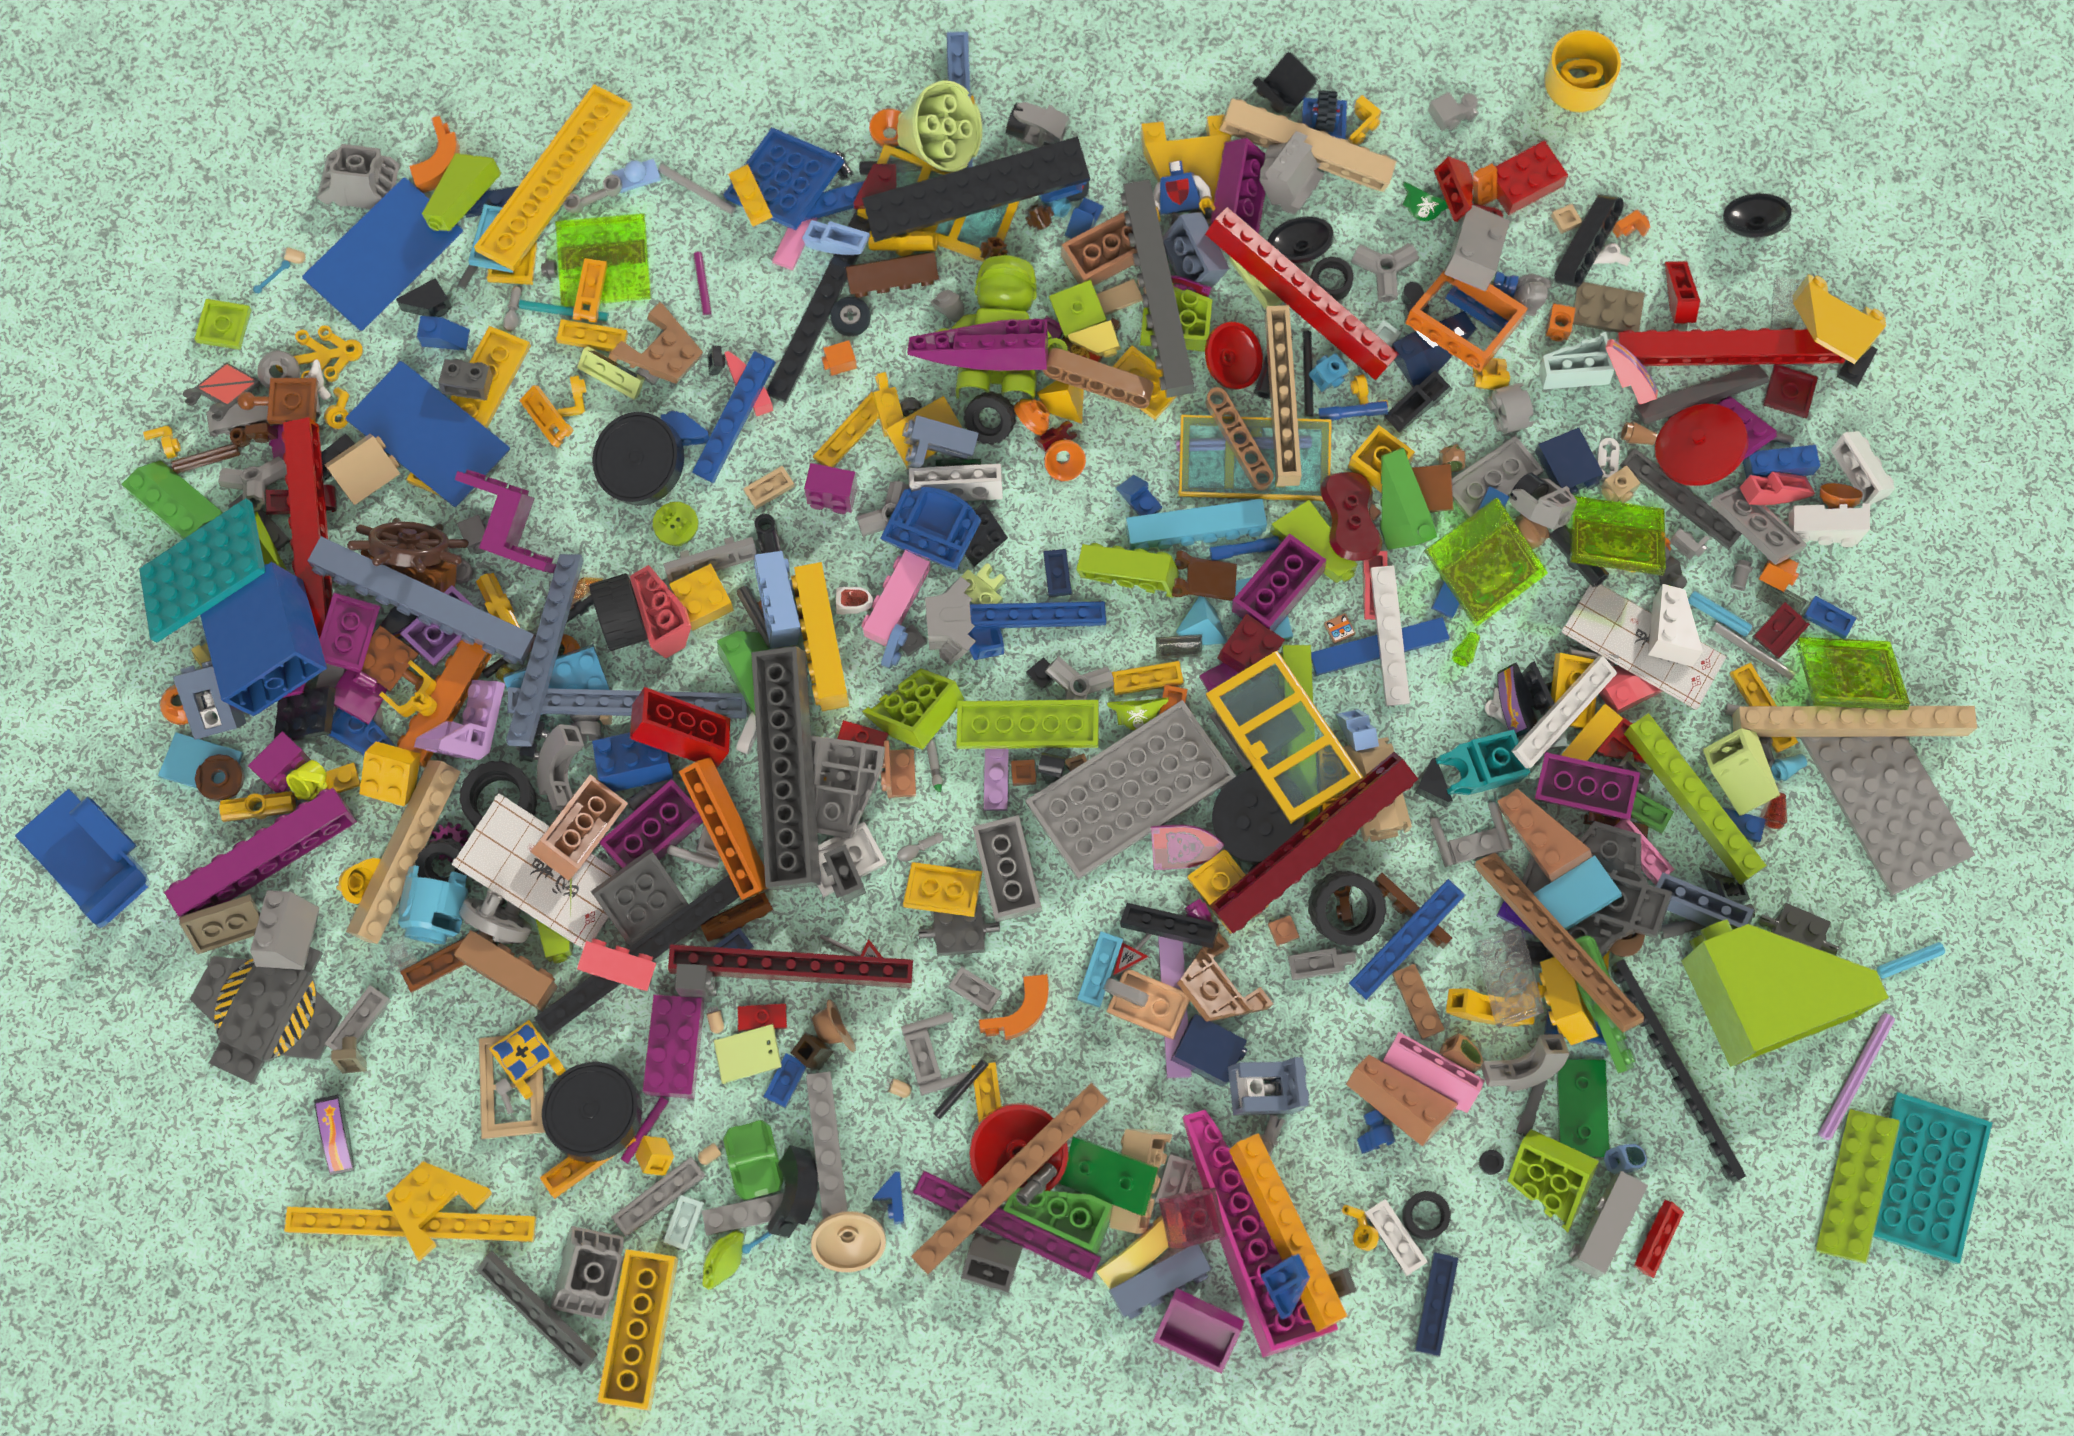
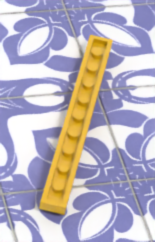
M287 1207L284 1229L286 1233L406 1237L394 1212L390 1210ZM438 1212L420 1229L430 1238L534 1242L536 1217Z

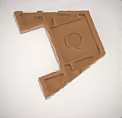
M659 302L647 317L649 321L664 330L643 353H639L621 341L610 352L609 359L616 362L619 359L629 363L632 368L637 366L646 369L651 375L677 384L702 357L703 351L667 308Z
M1219 932L1213 949L1202 946L1177 984L1206 1022L1269 1009L1273 1003L1261 987L1242 997L1214 960L1215 957L1230 947Z

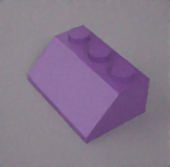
M450 586L444 592L447 595H450L460 601H463L473 606L453 586ZM416 618L401 635L406 643L418 652L422 658L435 666L461 641V636L455 633L448 635L439 630L440 626L433 623L427 625Z

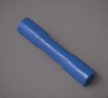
M1380 401L1363 405L1318 408L1319 419L1339 420L1341 418L1387 415L1388 407L1387 401Z
M1278 536L1257 539L1252 542L1210 547L1209 552L1211 560L1216 561L1255 552L1274 551L1280 544Z

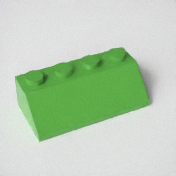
M161 460L138 467L121 484L133 498L182 539L223 513Z

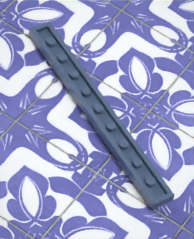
M559 554L506 738L508 746L532 747L584 562L582 554Z
M508 687L507 713H514L521 688ZM548 688L541 714L631 716L632 704L641 691ZM658 691L729 718L746 719L747 703L741 693Z

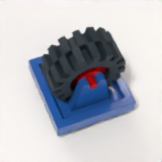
M1319 90L1317 98L1303 99L1302 123L1314 130L1324 131L1330 136L1346 140L1347 100H1337V91Z

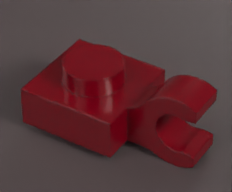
M1065 421L1058 428L1052 427L1043 435L1034 437V441L1039 448L1046 452L1054 442L1064 439L1073 440L1077 437V433L1074 431L1067 433V430L1073 424L1070 421Z

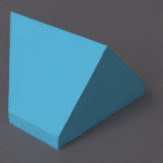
M1199 596L1177 629V634L1190 646L1226 643L1228 640L1215 608L1205 597Z

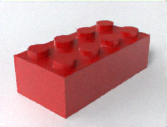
M644 687L632 704L630 739L694 762L711 757L717 769L729 753L731 718Z

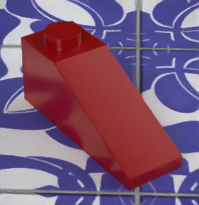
M1448 156L1433 171L1452 218L1455 222H1458L1472 208L1473 177L1467 162Z
M1665 262L1669 309L1673 322L1680 324L1696 323L1700 298L1688 262Z

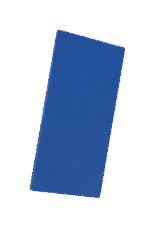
M403 177L302 275V279L356 328L363 331L463 232V229L457 224L450 231L431 229L422 215L430 199L406 177Z
M399 361L345 418L346 421L365 436L372 434L375 438L379 436L386 445V448L383 450L387 454L393 455L397 462L453 507H457L475 488L455 480L457 471L465 473L466 469L487 475L510 451V447L442 394V392L403 361Z

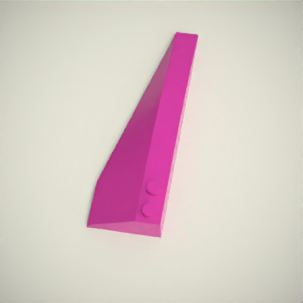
M1206 1109L1183 1116L1184 1126L1211 1216L1262 1357L1288 1350L1337 1331V1324H1334L1317 1332L1301 1298H1299L1291 1316L1281 1319L1260 1275L1283 1261L1229 1152L1230 1148L1223 1140L1222 1133Z

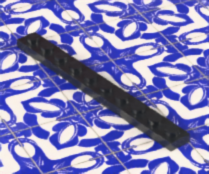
M856 209L848 227L870 233L871 228L868 219L858 216V209ZM860 254L833 255L769 384L767 393L770 397L785 403L788 402L830 317L831 309L837 302L847 282L845 266L855 265Z
M726 876L628 948L630 950L629 954L638 957L639 953L653 957V960H655L670 948V944L675 945L740 896L730 876ZM591 975L534 1017V1019L549 1038L621 985V983Z
M1622 959L1616 962L1611 967L1613 970L1611 971L1612 978L1616 984H1621L1625 991L1623 994L1644 1016L1643 1023L1639 1025L1646 1028L1649 1034L1647 1036L1649 1044L1653 1049L1657 1048L1661 1055L1659 1061L1665 1070L1669 1069L1673 1076L1671 1082L1675 1090L1682 1092L1685 1098V1108L1696 1117L1698 1131L1702 1136L1706 1135L1709 1140L1708 1148L1715 1158L1718 1157L1723 1165L1721 1166L1722 1174L1727 1180L1730 1179L1732 1183L1746 1177L1744 1170L1626 961Z

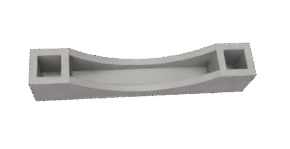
M831 1072L806 1075L823 1220L836 1213L848 1212Z

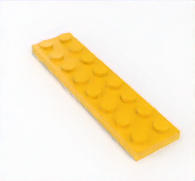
M489 326L469 362H481L490 366L493 379L487 401L453 395L450 400L484 427L488 428L531 347L530 342ZM410 472L407 478L408 483L438 495Z

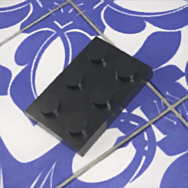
M326 686L305 690L302 694L278 700L274 739L281 732L292 741L331 734L336 688Z

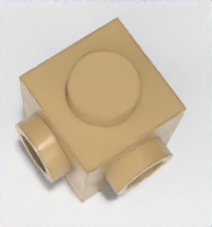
M1625 466L1604 480L1601 486L1602 494L1606 500H1611L1614 505L1620 501L1626 503L1634 496L1633 492L1638 489L1640 481L1628 466Z

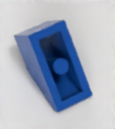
M420 316L417 338L422 347L467 351L470 329L445 318Z
M670 411L666 414H661V419L676 430L683 446L707 444L709 440L708 431L684 412Z

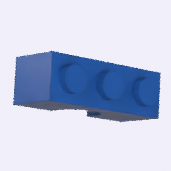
M1816 445L1756 451L1742 461L1746 479L1750 475L1768 477L1772 471L1810 476L1814 475L1821 466Z

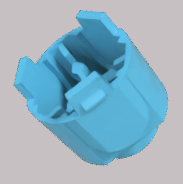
M410 866L405 877L398 911V923L401 928L405 929L404 936L409 939L433 944H446L447 937H454L460 933L463 918L460 916L459 911L468 895V889L465 888L467 876L451 872L448 882L417 877L419 866Z

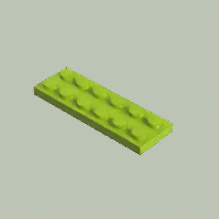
M1099 700L958 701L957 749L1099 748Z
M1849 1110L1816 1247L1817 1252L1867 1264L1899 1130V1120L1857 1110Z

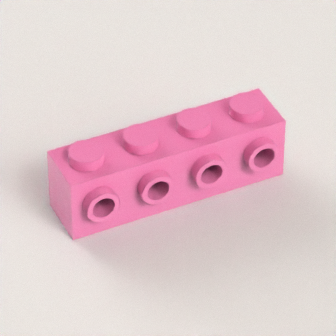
M906 550L902 557L898 556L893 565L895 570L892 576L888 575L883 583V588L885 589L881 596L877 595L872 604L874 609L871 615L867 614L861 626L864 637L883 646H887L894 626L896 624L901 625L931 570L930 561Z
M1400 1032L1396 1035L1382 1061L1458 1103L1456 1109L1468 1113L1479 1095L1485 1081Z

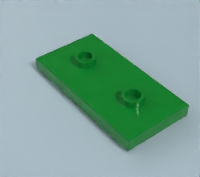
M1567 1059L1563 1067L1556 1073L1559 1142L1592 1158H1604L1606 1151L1610 1149L1606 1060Z
M1073 1136L1068 1152L1066 1169L1060 1184L1084 1194H1090L1140 1216H1145L1159 1167Z

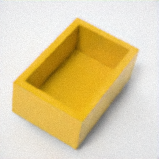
M1555 957L1540 962L1542 972L1539 973L1543 986H1546L1547 989L1544 992L1547 1004L1552 1009V1011H1549V1017L1554 1026L1557 1025L1559 1034H1563V1037H1566L1570 1045L1597 1037L1598 1032L1595 1020L1586 1007L1573 976Z

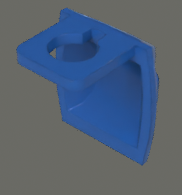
M1000 628L972 629L968 633L976 641L969 650L974 661L1004 654V643Z

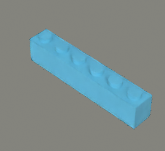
M1263 499L1126 518L1129 549H1143L1145 551L1152 547L1168 549L1173 544L1180 543L1181 546H1190L1195 541L1202 540L1204 543H1212L1217 541V538L1226 537L1227 540H1234L1239 538L1240 535L1249 534L1250 537H1256L1265 532L1267 527Z

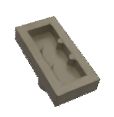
M356 1037L342 1038V1049L331 1050V1060L342 1074L367 1071V1062L357 1050Z

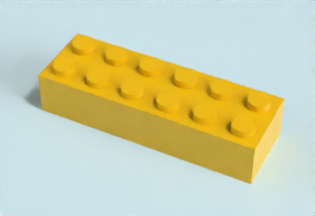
M822 562L794 567L795 575H792L791 579L803 640H806L803 642L807 662H810L808 663L811 683H816L812 685L816 706H821L822 712L849 707Z
M626 1249L597 1400L598 1403L651 1411L679 1260L675 1256Z

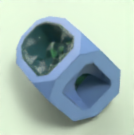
M1625 1144L1607 1150L1604 1162L1607 1171L1613 1174H1617L1620 1171L1630 1173L1643 1167L1647 1162V1158L1640 1146Z

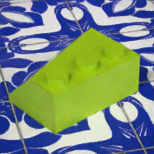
M1173 286L1186 349L1205 352V345L1210 332L1212 299L1187 289L1184 291ZM1143 308L1140 346L1151 347L1150 336L1153 335L1152 328L1148 329L1146 323V315H1149L1148 308Z
M920 668L898 684L899 689L889 696L887 694L879 698L880 703L873 708L868 706L862 713L892 738L923 750L957 709L958 701H963L964 697L954 680Z
M1531 1129L1520 1144L1508 1182L1530 1201L1538 1199L1546 1207L1544 1213L1550 1218L1554 1214L1564 1222L1562 1228L1569 1232L1585 1200L1599 1161Z

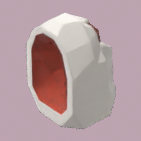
M861 587L837 588V614H859L872 607L873 597L867 590Z

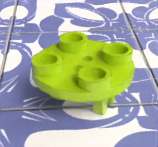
M670 502L664 504L656 511L652 527L656 537L661 542L679 547L688 543L695 536L699 521L696 512L689 505L682 502Z

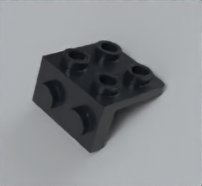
M1287 52L1267 77L1257 76L1252 84L1257 88L1256 92L1261 97L1267 98L1271 102L1270 106L1277 113L1291 114L1317 84L1318 79L1292 52Z

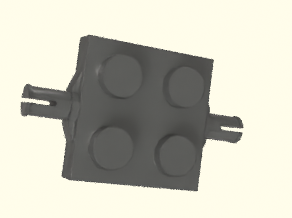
M1784 903L1780 915L1776 919H1772L1764 914L1760 916L1758 923L1772 928L1771 932L1821 951L1824 950L1833 955H1836L1837 950H1839V946L1826 941V934L1831 921L1788 903Z
M977 904L974 917L934 912L932 928L918 929L919 939L933 938L937 947V957L985 952L984 940L986 933L1000 932L999 922L985 923L982 917L981 904Z

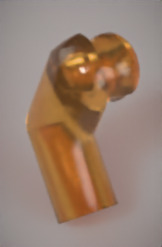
M591 577L579 579L574 598H583L590 591L589 585L591 583L604 579Z

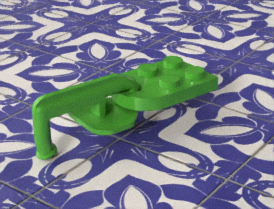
M1588 935L1575 939L1610 978L1595 939ZM1576 981L1586 1007L1595 1022L1599 1024L1618 1074L1635 1068L1633 1064L1636 1062L1634 1053L1631 1048L1627 1049L1624 1042L1627 1039L1626 1033L1616 1026Z

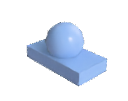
M654 159L644 162L633 160L628 162L625 168L612 171V175H617L622 182L620 193L661 181Z

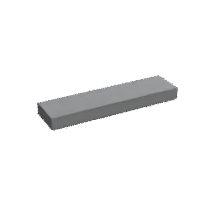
M691 1156L611 1218L624 1236L628 1237L679 1198L680 1195H683L704 1179L706 1175Z

